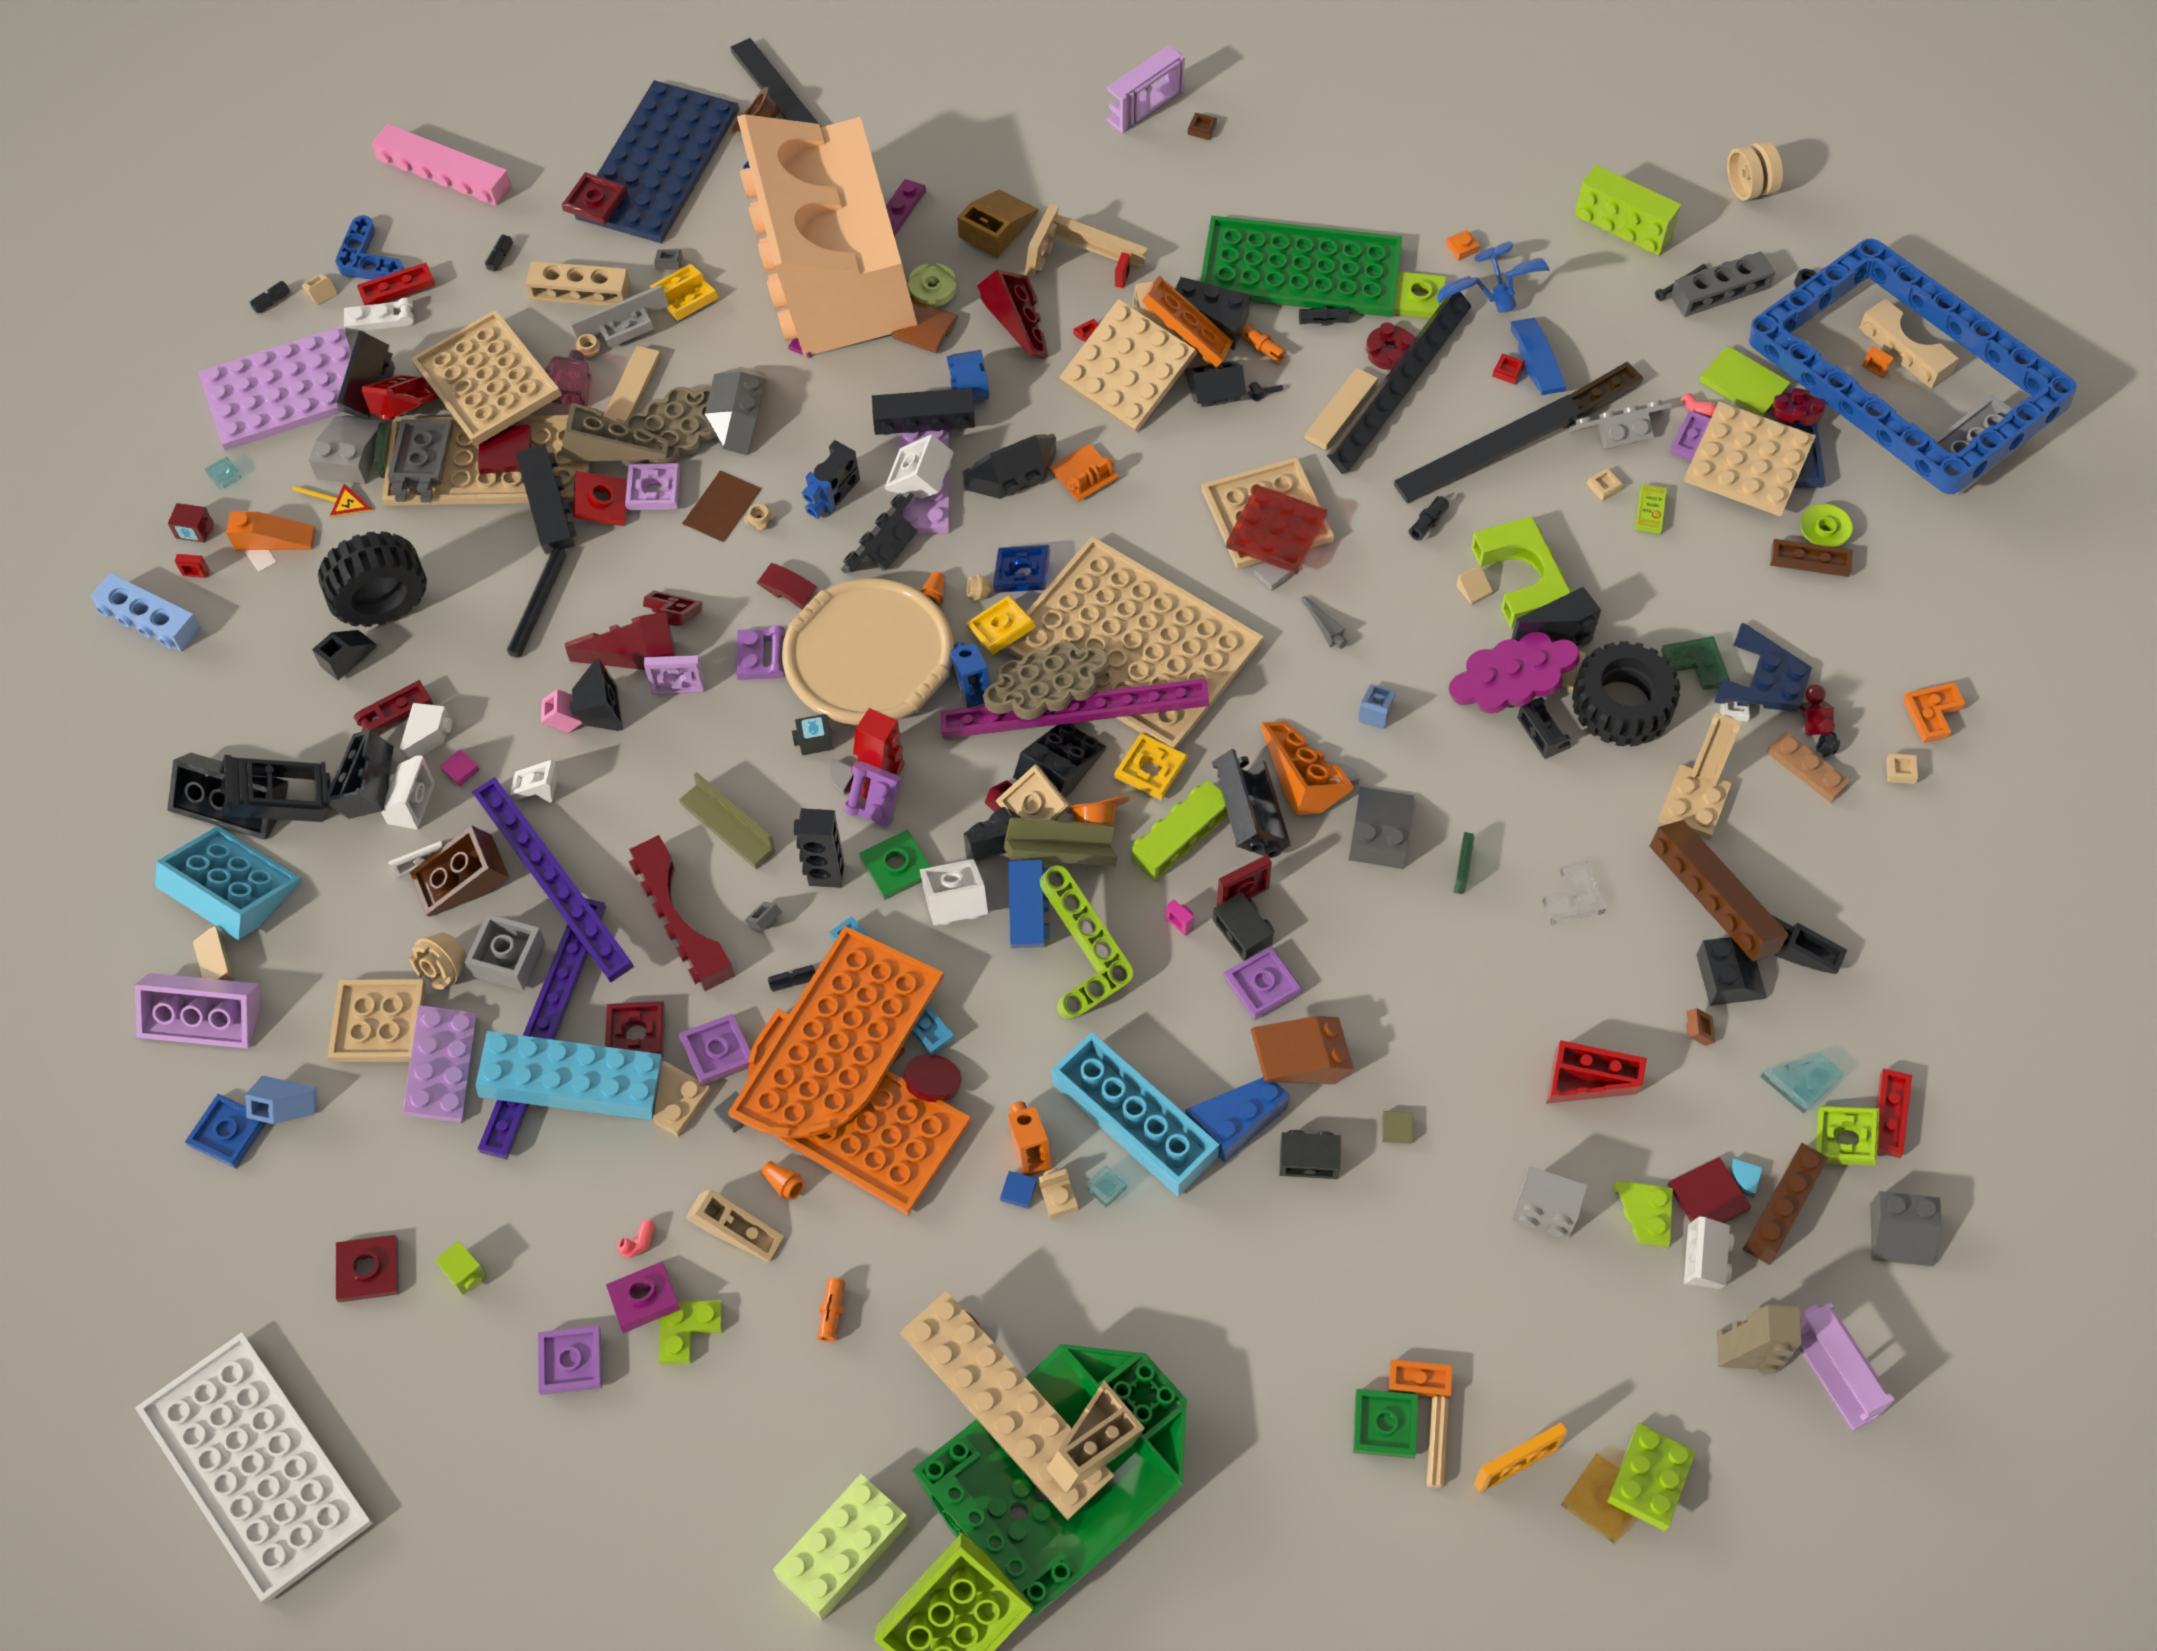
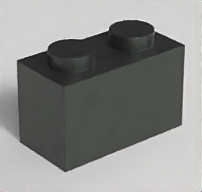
M1242 892L1214 908L1213 922L1243 961L1272 946L1274 929L1267 919L1263 920L1256 904L1252 899H1247Z
M1301 1130L1282 1132L1279 1176L1338 1179L1340 1172L1341 1135H1334L1327 1131L1318 1132L1317 1134H1306Z

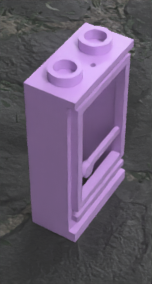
M1168 45L1109 85L1107 91L1120 100V106L1114 101L1109 104V109L1113 114L1107 117V121L1121 133H1124L1129 125L1132 126L1134 122H1138L1179 92L1182 93L1184 91L1185 57L1182 53ZM1163 76H1165L1164 79H1162L1161 81H1159V82L1156 83L1155 85L1151 86V84H1153L1154 82H1156L1157 80H1159L1160 78H1162Z
M1830 1302L1822 1307L1817 1303L1807 1308L1803 1312L1804 1316L1800 1318L1801 1344L1799 1348L1848 1425L1854 1431L1877 1419L1895 1399L1891 1393L1885 1394L1883 1383L1879 1384L1877 1382L1879 1377L1836 1311H1831L1832 1303Z

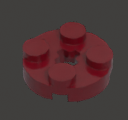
M1382 323L1367 338L1366 351L1368 359L1378 368L1391 370L1413 342L1415 336L1404 328L1394 326L1392 323ZM1387 345L1395 346L1396 349L1391 348L1390 350H1387L1386 347Z
M1795 388L1792 390V393H1784L1774 397L1773 415L1778 420L1794 425L1796 420L1803 421V425H1813L1822 420L1826 401L1807 394L1805 389Z

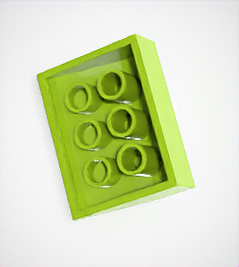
M961 1532L876 1624L874 1641L886 1651H995L1029 1615L1033 1607L990 1557Z

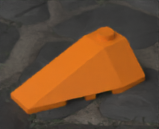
M1286 721L1262 722L1261 729L1283 792L1296 815L1321 814L1353 790L1354 786L1344 771L1338 765L1331 766L1324 760L1325 754L1320 750H1312L1306 744L1307 739Z

